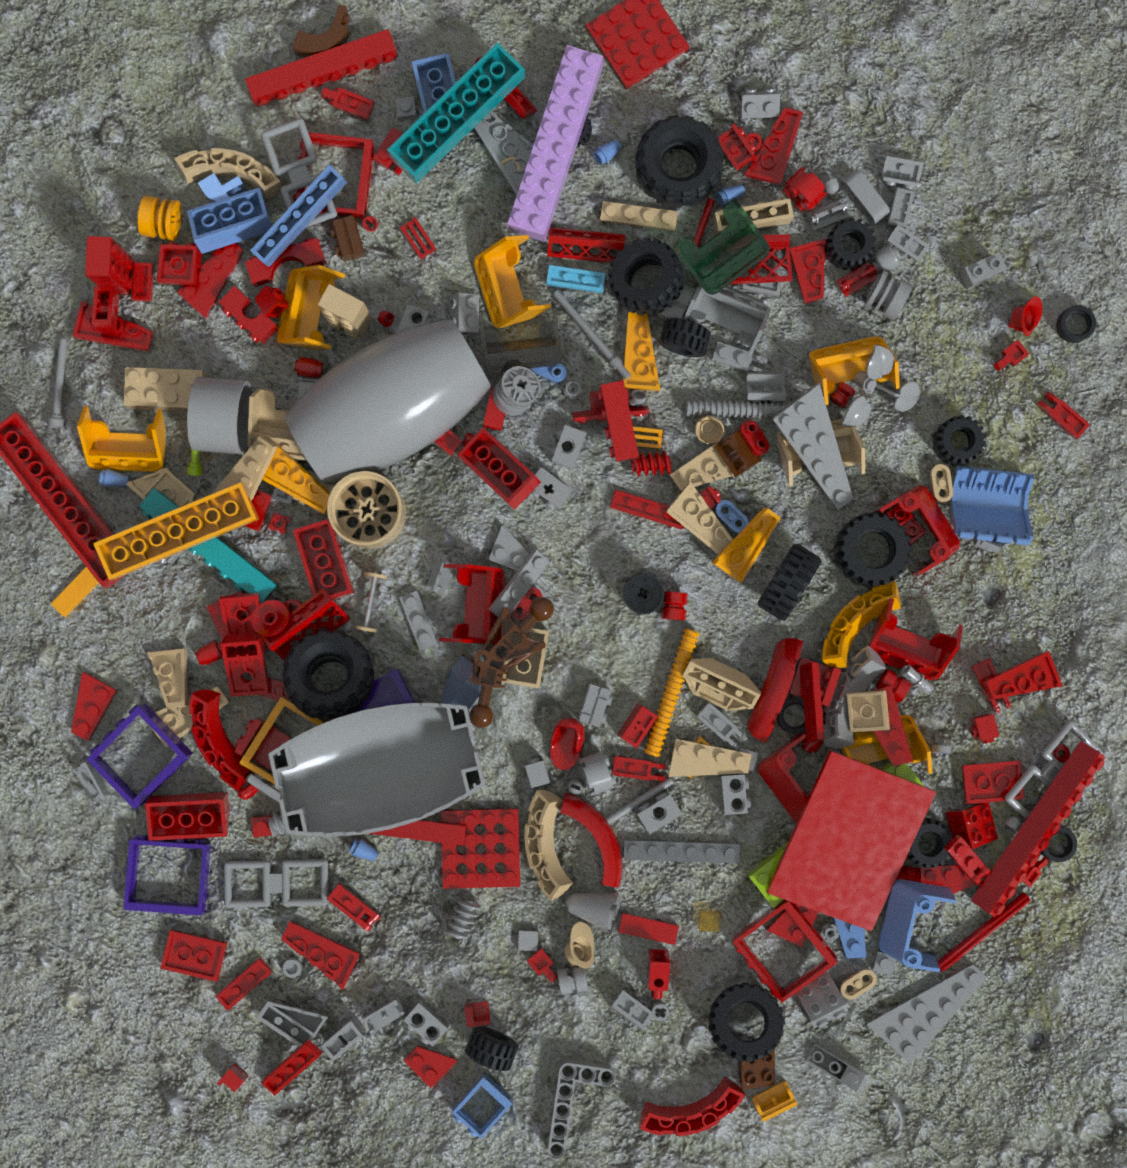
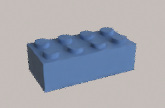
M449 53L412 61L424 113L456 83Z
M260 187L187 211L193 238L201 254L265 234L273 226L267 202Z

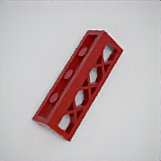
M550 227L547 256L611 263V260L616 259V257H611L608 251L611 249L622 251L625 245V234ZM552 243L561 244L563 249L560 252L552 251ZM578 245L582 248V251L573 253L570 248ZM592 247H598L602 252L598 255H592L589 250Z

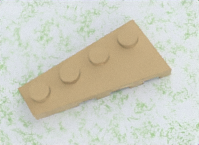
M259 436L214 492L241 482L244 483L252 501L278 446L266 437Z

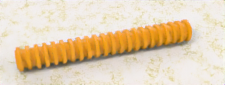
M687 628L683 630L685 633L681 636L683 639L679 642L681 645L678 646L677 657H674L675 663H672L673 669H670L671 675H668L669 680L666 681L668 684L664 687L666 691L662 693L664 697H661L662 703H659L660 709H657L658 717L654 722V726L651 727L653 730L649 733L651 736L648 737L647 740L649 742L646 743L647 748L644 749L645 753L655 757H660L661 755L659 752L662 751L661 746L664 745L663 739H666L665 733H668L667 728L670 727L668 724L672 721L670 718L674 715L672 712L676 709L674 706L677 705L678 694H681L682 682H685L683 673L689 664V660L693 658L691 654H694L693 648H696L695 642H698L697 636H700L699 632Z

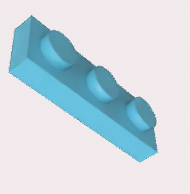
M549 265L546 285L603 294L606 273Z

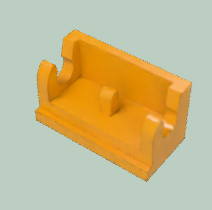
M786 1080L751 1097L763 1122L798 1105Z

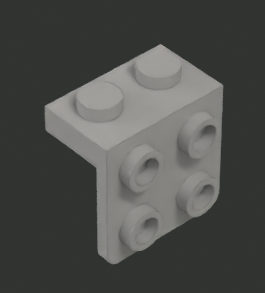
M827 971L796 993L814 1028H822L829 1023V1020L833 1018L839 1019L848 1011L842 995Z

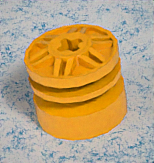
M143 196L138 210L139 234L152 238L159 234L161 239L176 240L182 218L180 202L178 200L170 201L166 198L161 203L159 197Z

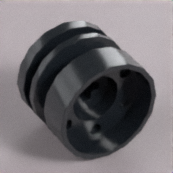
M635 574L624 585V601L630 610L637 614L646 615L653 613L661 606L664 600L663 585L650 574ZM639 589L648 590L646 598L638 597Z

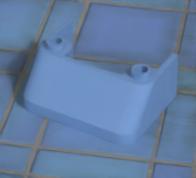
M902 879L895 880L888 895L879 934L878 945L880 950L907 967L939 972L940 968L934 955L920 953L918 949L909 947L917 912H931L936 901L955 904L956 899L949 887Z

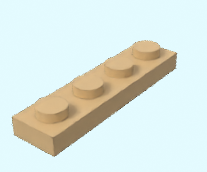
M603 201L600 222L675 232L678 211Z

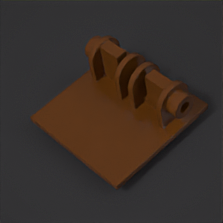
M739 430L714 446L735 478L762 460L760 456H755L750 452L741 438Z
M775 1049L769 1055L756 1061L739 1062L741 1066L739 1068V1071H741V1079L739 1080L741 1090L775 1085Z

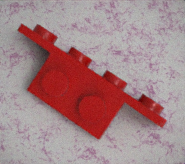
M625 388V389H626V394H627V399H628V404H629L628 389ZM597 391L589 392L591 410L572 412L573 421L578 423H586L593 419L605 421L601 414V409L603 408L602 401H599ZM648 404L645 407L629 406L630 414L635 417H641L650 413Z

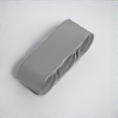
M856 169L841 181V185L870 223L876 224L890 213L885 201L860 170Z

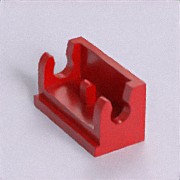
M637 703L617 736L638 748L658 716Z

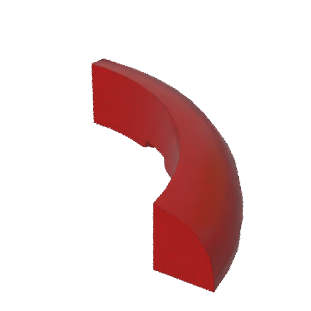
M785 638L775 645L769 670L761 689V695L747 721L750 733L764 743L767 742L774 728L777 714L781 712L795 674L794 669L801 654L803 640Z
M208 689L195 691L191 694L189 714H192L193 721L191 730L195 742L208 765H213L220 773L219 777L238 791L247 782L245 781L246 776L252 774L253 771L240 764L243 757L234 752L236 749L229 741L223 729L219 714L221 693Z
M565 792L560 813L568 815L583 824L597 841L603 858L602 885L620 887L623 867L622 855L612 827L605 817L584 799Z
M724 1077L710 1094L688 1105L666 1107L646 1101L640 1116L639 1128L657 1135L676 1134V1136H685L699 1133L717 1125L728 1113L731 1114L741 1103L745 1093L738 1084Z

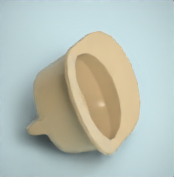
M577 922L573 925L570 941L565 947V956L572 967L579 966L585 969L590 968L594 963V937L591 928L584 922Z

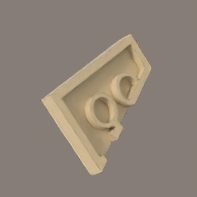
M183 648L147 652L153 665L154 674L157 676L166 707L188 706L187 650Z

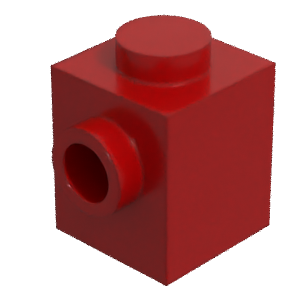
M265 286L255 298L264 316L279 318L289 306L283 296V292L276 287Z
M988 713L970 718L972 727H970L971 735L976 741H982L983 744L994 742V738L1000 737L994 714Z

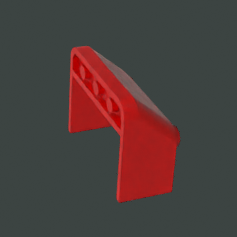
M923 485L913 487L874 511L879 514L896 503L905 512L917 510L934 537L936 543L930 548V556L933 561L913 572V577L922 575L940 564L960 547L958 536L954 534L953 528L930 491Z
M444 564L443 568L457 569L456 578L458 583L466 586L464 624H457L454 627L453 638H439V641L485 644L489 632L498 619L488 609L504 589V571L501 568L471 564ZM502 627L494 641H491L490 644L496 645L501 640Z
M890 598L879 615L868 646L886 664L899 669L909 664L918 673H922L925 679H938L960 649L963 626L959 624L952 636L938 633L929 640L896 627L898 618L892 614L894 599Z
M803 733L795 735L763 759L757 768L759 775L796 823L808 797L788 770L796 764L797 760L791 748L806 738Z

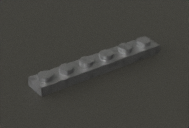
M624 839L623 859L740 864V844Z

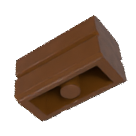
M351 215L333 220V227L330 228L332 238L337 239L338 245L335 246L337 256L341 257L343 262L364 257L365 252L355 217Z

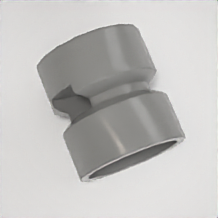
M575 966L573 970L569 968L557 969L561 995L571 994L573 990L577 992L588 991L584 968Z

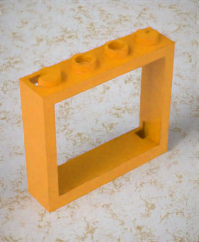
M283 695L240 761L241 765L275 784L273 774L252 763L250 760L284 706L317 726L326 723V721H321V719L306 716L296 708L290 699Z

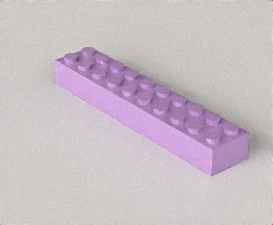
M569 45L566 46L507 223L509 231L520 235H528L530 238L543 242L546 241L604 66L602 55Z

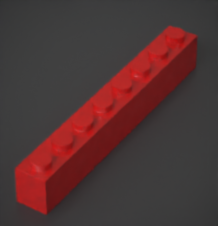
M387 29L245 78L255 106H265L270 101L285 99L290 94H300L307 88H317L325 82L337 81L342 76L355 75L362 69H372L377 64L392 62L398 55L390 31Z

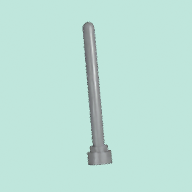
M64 337L59 340L53 414L48 418L47 427L63 429L64 420L60 416L67 339Z

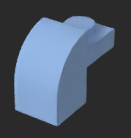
M214 173L198 182L200 188L212 203L240 194L246 188L239 176L224 185L220 183Z

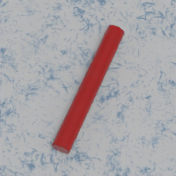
M711 198L707 199L689 252L692 254H697L715 202Z

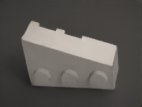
M269 1000L256 1019L299 1047L307 1039L312 1042L329 1015Z

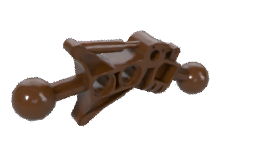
M537 597L530 604V614L517 627L511 620L509 608L504 607L489 632L488 639L482 650L475 653L472 669L474 672L473 676L470 677V682L481 685L478 704L474 705L469 713L470 722L475 727L486 728L492 723L494 713L489 706L492 688L506 687L501 683L502 681H507V679L502 677L503 674H508V668L515 664L518 665L546 647L545 642L534 641L528 638L526 634L538 621H547L554 614V604L547 597ZM502 627L501 640L490 651H487L491 641H494ZM512 632L520 634L521 639L519 642L513 643L510 641V634ZM499 646L506 647V656L499 657L496 654ZM481 655L486 656L485 662L480 661ZM513 659L508 664L502 665L501 669L490 665L492 660L505 662Z

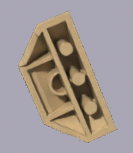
M713 658L691 659L683 673V678L686 680L693 695L727 711L753 709L761 695L759 689L746 674Z

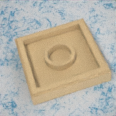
M886 690L846 693L850 732L890 730Z

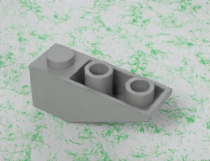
M816 1043L806 1061L855 1092H862L871 1076L864 1069Z

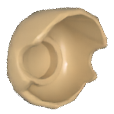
M707 415L697 421L695 434L700 441L706 444L719 443L724 436V425L718 417Z

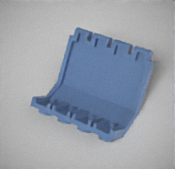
M957 466L952 480L953 496L950 500L954 534H958L959 538L973 539L976 536V540L993 541V538H995V542L1012 544L1014 541L1015 544L1029 546L1033 539V532L1027 508L1034 475Z

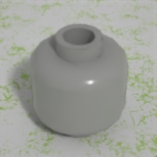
M885 245L873 254L875 260L872 263L877 271L885 270L889 273L900 265L902 257L895 246Z

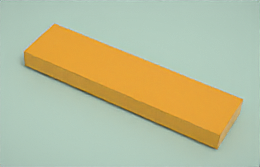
M85 567L51 605L63 617H67L99 582L88 568Z

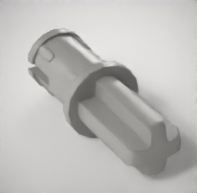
M909 664L902 668L901 674L910 680L912 686H917L927 695L931 694L934 686L924 679L922 673H918Z

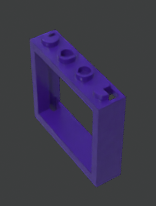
M146 703L140 706L135 705L128 712L130 715L126 719H121L115 725L117 728L113 732H108L102 738L104 742L101 745L97 744L90 750L91 755L86 759L134 810L142 806L193 754ZM141 716L171 747L177 756L136 795L100 758V755Z
M137 834L136 837L129 839L123 910L203 915L206 912L211 843H207L206 839H194V841H186V839L149 841L148 835ZM140 845L203 849L198 904L135 900Z

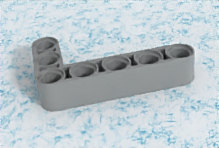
M565 1058L560 1062L548 1139V1154L552 1159H560L565 1154L575 1082L605 1087L611 1086L615 1081V1071L611 1065ZM565 1066H571L573 1071L565 1073L562 1069ZM588 1068L592 1070V1074L585 1076L582 1074V1071ZM608 1071L612 1075L610 1078L604 1079L601 1077V1074ZM567 1085L570 1087V1090L564 1093L560 1090V1087ZM565 1105L567 1110L560 1112L557 1110V1107ZM560 1124L564 1126V1130L558 1132L554 1127ZM558 1144L562 1148L559 1151H554L551 1147Z

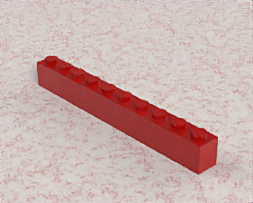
M1080 741L970 901L993 917L1002 913L1005 908L1004 904L1014 896L1015 888L1025 880L1027 871L1036 864L1040 852L1047 848L1051 836L1058 832L1062 820L1070 815L1071 807L1081 799L1083 790L1092 783L1096 771L1103 767L1106 758L1103 754Z

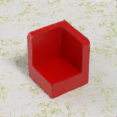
M488 1001L465 1004L464 1010L467 1027L490 1024L491 1017Z
M234 1063L217 1084L220 1086L224 1083L235 1093L249 1075Z

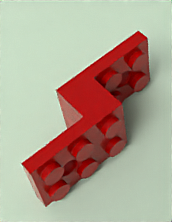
M259 593L220 596L219 603L226 634L220 645L231 697L269 694L270 686L264 659L268 646L262 635H259L251 624L252 614L261 604ZM238 610H243V611H245L246 614H247V617H245V618L240 617V616L237 614V611H238ZM249 673L252 679L246 680L242 674Z

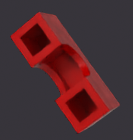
M234 286L219 301L223 306L221 310L228 317L232 315L236 319L234 323L242 330L246 328L250 332L248 336L255 343L260 341L264 345L278 331V326L267 316H264L263 312L256 318H246V309L252 302L237 287Z

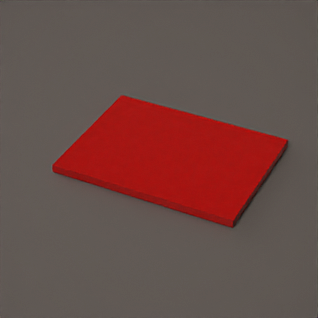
M829 750L766 892L872 931L936 791Z

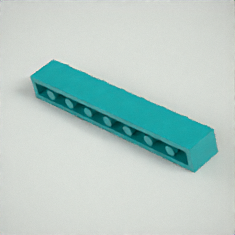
M155 488L151 490L139 505L143 509L141 513L149 519L180 508ZM219 537L188 549L193 554L197 555L199 553L204 557L203 562L208 566L213 567L214 565L218 568V573L222 577L232 579L235 582L233 585L240 591L246 590L249 594L259 593L261 603L265 602L278 586L276 582Z

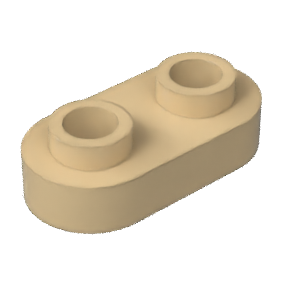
M938 464L930 470L932 495L937 502L944 503L953 496L951 473L946 465ZM937 471L942 473L941 478L937 477ZM940 490H943L945 493L943 497L939 495Z
M868 968L860 969L841 982L839 987L840 993L849 1000L857 998L875 986L877 981L875 973ZM868 975V980L863 981L862 977ZM848 985H852L851 991H846Z

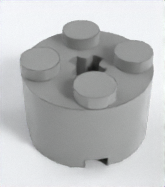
M598 752L578 759V763H582L579 769L584 784L591 789L588 792L590 796L613 789L616 780L613 773H610L607 766H610L607 755Z

